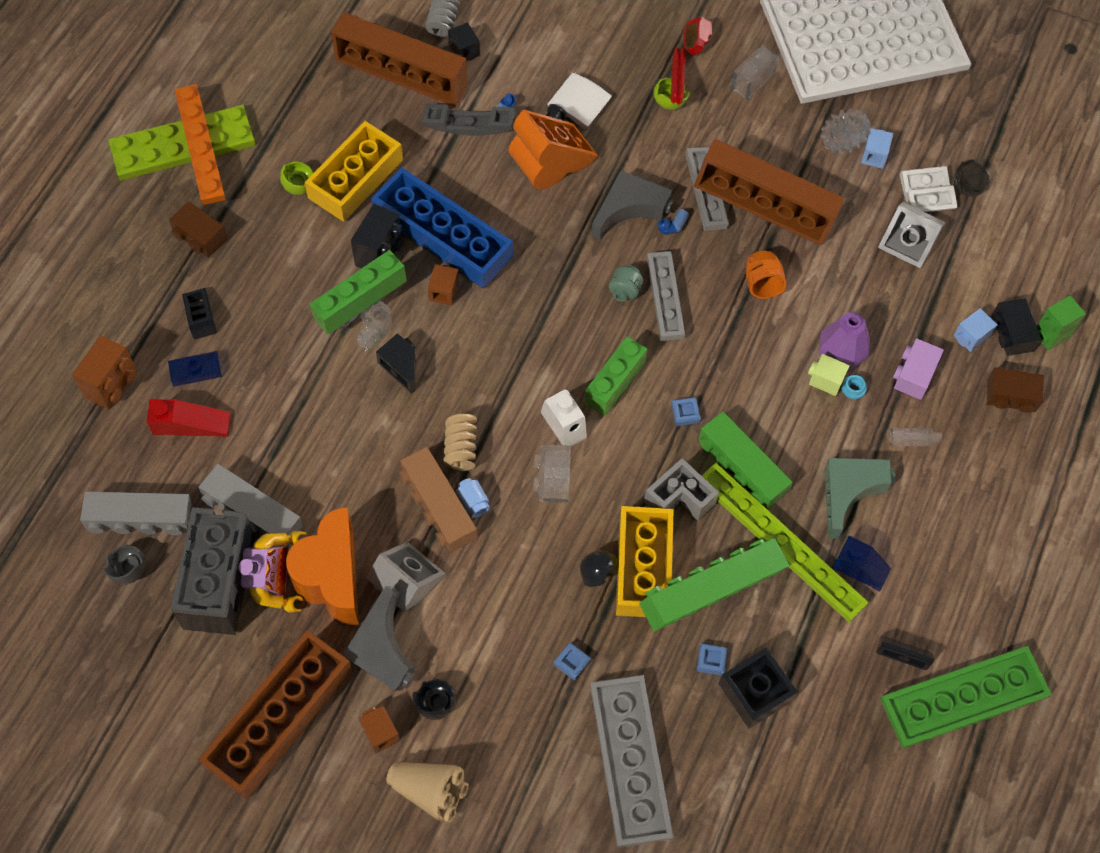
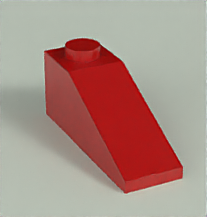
M149 399L146 422L152 435L228 437L231 414L227 411L175 399Z

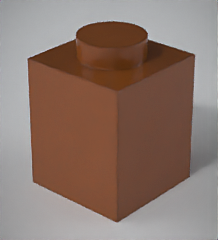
M434 265L428 285L429 301L447 305L453 304L459 283L458 269L449 265Z
M384 705L379 708L374 706L363 712V716L359 718V721L375 754L400 741L399 735Z

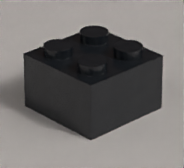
M376 204L372 205L351 239L356 267L362 269L388 250L394 254L401 249L404 239L402 238V225L400 224L398 213Z
M767 647L722 674L718 683L748 729L793 702L798 694V691Z

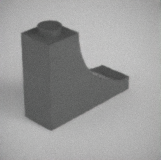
M621 170L592 223L591 237L600 240L610 227L626 219L639 217L656 220L662 219L665 213L669 214L673 207L674 201L671 200L672 190Z
M385 586L343 656L394 691H399L404 688L407 689L415 678L413 672L417 667L402 653L394 633V611L402 592L394 587Z

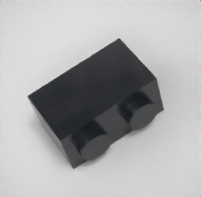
M1027 299L997 304L991 319L997 324L999 344L1004 348L1006 356L1034 352L1041 342V337Z

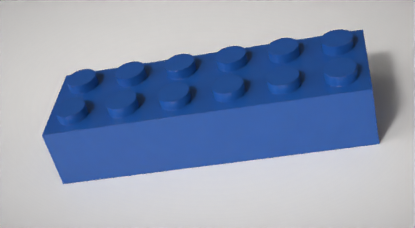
M402 167L371 198L372 205L376 204L399 214L400 224L402 225L401 233L447 265L458 269L459 273L483 289L513 258L512 240Z

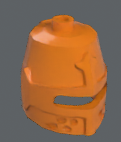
M758 251L748 256L746 279L751 295L759 299H768L784 293L787 283L783 266L777 256L770 251Z

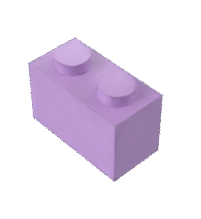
M917 338L912 347L907 345L902 359L906 360L904 366L899 364L893 378L897 379L894 389L921 400L944 350Z

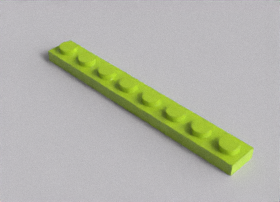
M717 463L702 475L719 492L717 501L759 540L763 538L765 542L773 538L776 539L790 565L789 568L846 621L850 623L868 605L869 602Z

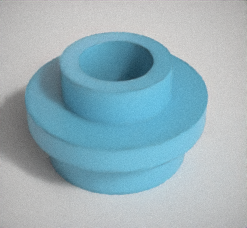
M851 375L844 379L841 388L844 395L848 398L859 399L864 396L867 385L862 377ZM850 386H855L857 390L851 389Z

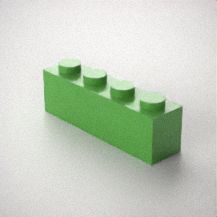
M388 250L312 301L310 308L313 319L329 335L407 282L404 265Z
M721 412L701 428L698 440L702 448L707 452L710 451L716 457L718 464L723 469H727L742 487H745L767 510L789 493L793 482L724 412Z

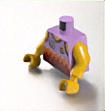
M292 531L289 535L286 533L263 534L253 544V547L244 550L243 560L239 564V571L242 574L241 585L250 591L257 604L279 609L283 606L288 613L302 611V609H296L293 605L294 601H303L302 597L293 596L283 599V596H285L286 559L289 548L287 543L293 546L298 541V537L301 534L306 535V532Z

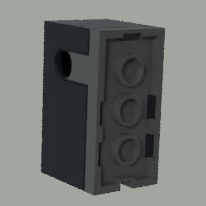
M192 507L171 604V611L183 630L236 635L245 590L241 585L242 574L239 571V564L243 560L244 550L253 547L255 539L245 512L224 510L223 515H216L214 509Z

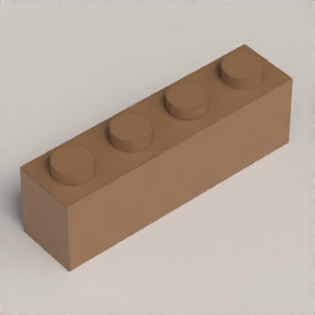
M428 447L400 460L402 469L399 471L400 477L405 485L410 484L412 487L411 495L417 505L422 504L425 509L423 515L429 526L434 525L438 531L435 535L442 547L446 546L451 553L476 540L477 528Z

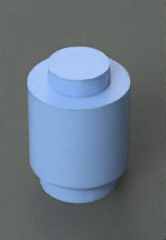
M468 478L458 484V489L455 493L466 512L472 518H477L489 511V500L478 480Z

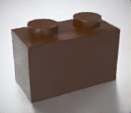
M190 201L169 219L172 234L179 241H186L193 251L198 254L201 252L208 258L228 239L224 226Z
M994 367L988 377L986 405H993L999 409H1018L1025 413L1036 412L1043 402L1044 375Z

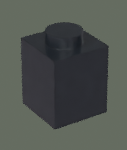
M468 22L448 30V43L454 54L461 55L466 58V61H471L480 56V41Z

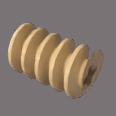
M456 414L450 416L445 421L446 438L444 443L446 447L444 448V464L450 469L468 471L475 467V463L471 462L476 459V454L473 453L476 450V445L473 443L476 441V435L473 433L477 431V427L473 424L477 423V417L474 415Z

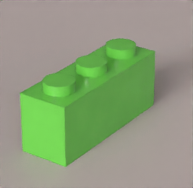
M626 337L585 390L584 404L605 416L645 364L647 348Z

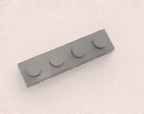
M709 147L687 148L685 156L704 231L727 229L729 223L723 200L694 187Z
M671 251L647 253L660 341L684 339L685 330Z

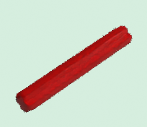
M677 47L674 49L672 58L670 100L673 104L677 103L679 105L684 98L686 51Z

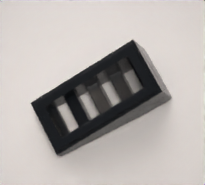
M206 288L182 294L188 326L193 338L199 339L216 334L217 329ZM202 299H203V301L190 304L191 302H195V301H199V300H202Z

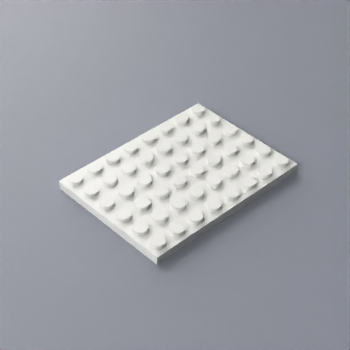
M760 0L801 104L969 70L971 62L942 0Z

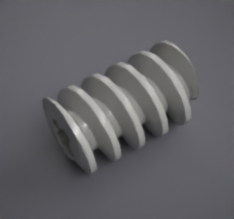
M432 0L426 21L427 32L437 38L447 39L448 30L454 28V22L456 21V15L460 6L459 1Z

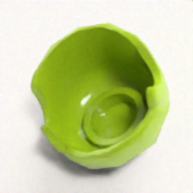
M666 77L658 81L653 94L656 102L663 109L673 111L685 104L690 92L686 93L684 84L682 103L679 105L677 103L673 104L670 100L671 78Z
M291 162L283 166L280 173V182L284 189L292 195L307 194L305 181L314 172L303 162Z

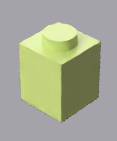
M822 354L819 361H813L808 374L812 375L809 385L836 396L850 365Z

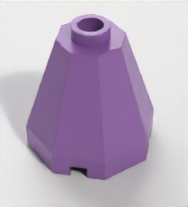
M846 313L820 333L819 354L827 355L850 365L849 370H853L869 356V332L865 320L858 313Z

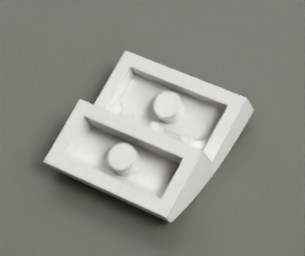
M572 73L547 105L556 104L566 111V117L568 116L582 129L586 130L612 96L592 81Z
M947 166L907 170L900 173L902 189L907 204L923 212L957 208L954 185L950 186Z

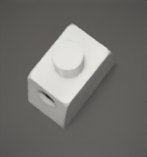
M565 389L544 401L541 414L565 450L587 438L585 416L568 390Z

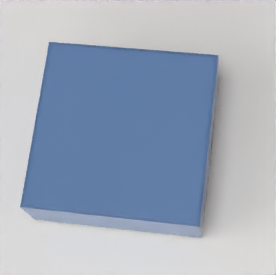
M696 397L672 400L671 407L675 426L700 423L701 417Z
M570 642L554 661V666L575 681L589 664L591 657Z
M701 643L696 671L722 676L725 669L727 648Z

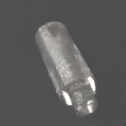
M890 428L889 432L891 446H932L933 442H941L942 440L941 432H933L932 428Z

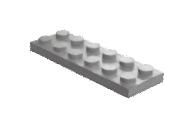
M644 675L590 683L617 848L672 840L673 833Z

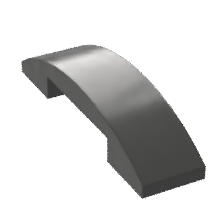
M426 104L422 125L452 134L492 135L512 129L516 110L512 107H492V112L449 110L448 105Z

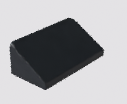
M882 635L879 639L876 653L923 670H928L934 662L933 654L927 650Z

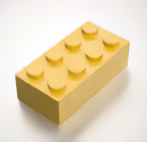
M364 121L305 181L308 199L345 222L403 161L401 143Z
M621 506L616 616L646 617L639 604L647 598L645 593L657 586L664 589L668 587L667 583L672 580L674 509Z

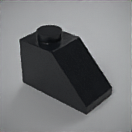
M397 333L376 351L377 362L412 394L415 392L416 385L415 346L408 338L403 339Z

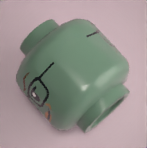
M624 265L615 269L608 288L613 297L618 301L634 300L642 287L643 277L636 267Z

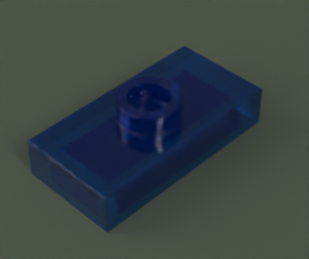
M217 351L168 361L173 387L222 377Z

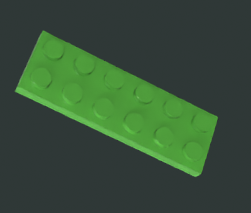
M1025 646L886 694L880 698V701L901 748L905 749L1047 699L1052 694L1029 647Z

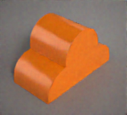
M524 109L514 122L513 128L517 135L511 141L508 152L532 185L538 190L547 189L558 183L568 173L584 169L598 157L597 153L573 123Z
M339 508L331 511L321 520L317 535L304 537L290 548L286 559V566L294 589L303 600L313 604L325 603L328 613L335 621L343 625L355 626L359 625L353 526L348 508Z

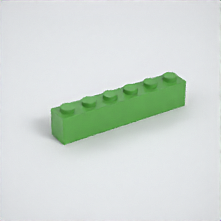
M762 538L750 545L751 549L747 551L744 548L734 551L729 555L730 559L718 558L709 563L710 568L706 570L701 566L689 572V577L684 580L679 576L667 583L668 587L664 589L657 586L645 593L647 598L639 604L653 631L656 632L762 582L789 567L790 565L776 539L773 538L765 542Z

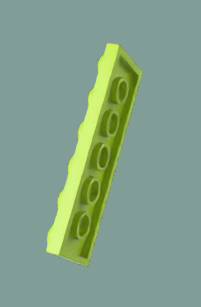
M244 105L205 114L215 156L256 146ZM182 120L108 139L120 181L192 162Z

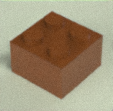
M100 335L72 373V376L84 398L109 410L114 403L120 400L122 391L127 384L134 380L137 370L126 347Z

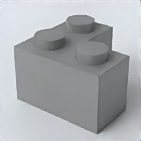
M682 458L646 490L644 503L649 508L674 509L678 504H681L698 521L716 505L719 492Z

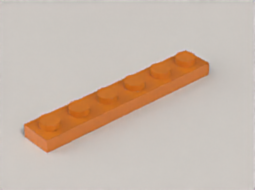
M197 84L176 88L174 91L202 205L224 201L226 198Z

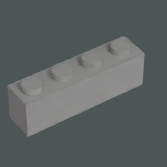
M219 464L214 467L198 487L202 494L201 499L212 508L217 506L222 509V513H224V510L245 512L254 534L257 532L261 536L270 533H286L289 535L292 531H300L303 527L300 516Z
M85 492L80 521L85 529L91 533L114 531L119 534H128L130 531H136L147 535H153L156 532L181 535L182 533H187L194 504L189 494Z

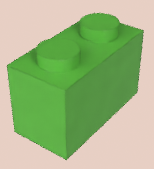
M1071 296L1047 308L1037 325L1041 337L1040 343L1047 350L1069 339L1086 315Z

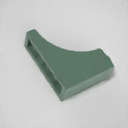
M828 459L824 468L828 539L839 538L843 530L845 513L855 502L873 494L887 493L890 485L894 484L895 480L894 469H890V460Z

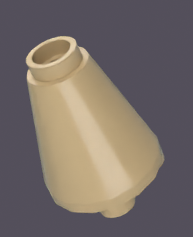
M401 762L400 764H392L387 774V784L392 785L395 791L441 822L451 823L453 821L459 799H463L468 791V783L464 782V770L456 765Z

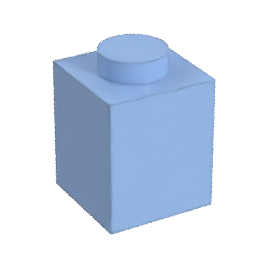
M870 128L861 163L883 169L893 133Z
M979 308L959 324L954 337L961 346L966 347L972 352L992 336L997 324Z

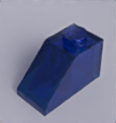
M848 536L833 566L834 569L878 591H881L891 570V567L873 547L851 536Z

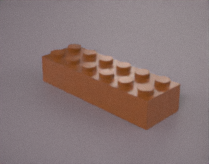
M345 12L342 13L331 30L335 61L455 107L467 89L466 58L459 54L450 53L438 46L429 45L417 38L408 37L398 31H392L377 23H371L356 15H350Z
M714 139L694 184L695 188L819 245H822L845 199L834 192H830L717 139Z
M306 630L198 759L207 771L243 799L247 800L351 673L350 661Z

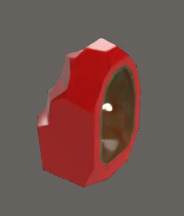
M700 17L687 23L684 29L683 43L685 49L693 56L702 53L704 47L708 44V40L712 36V22Z

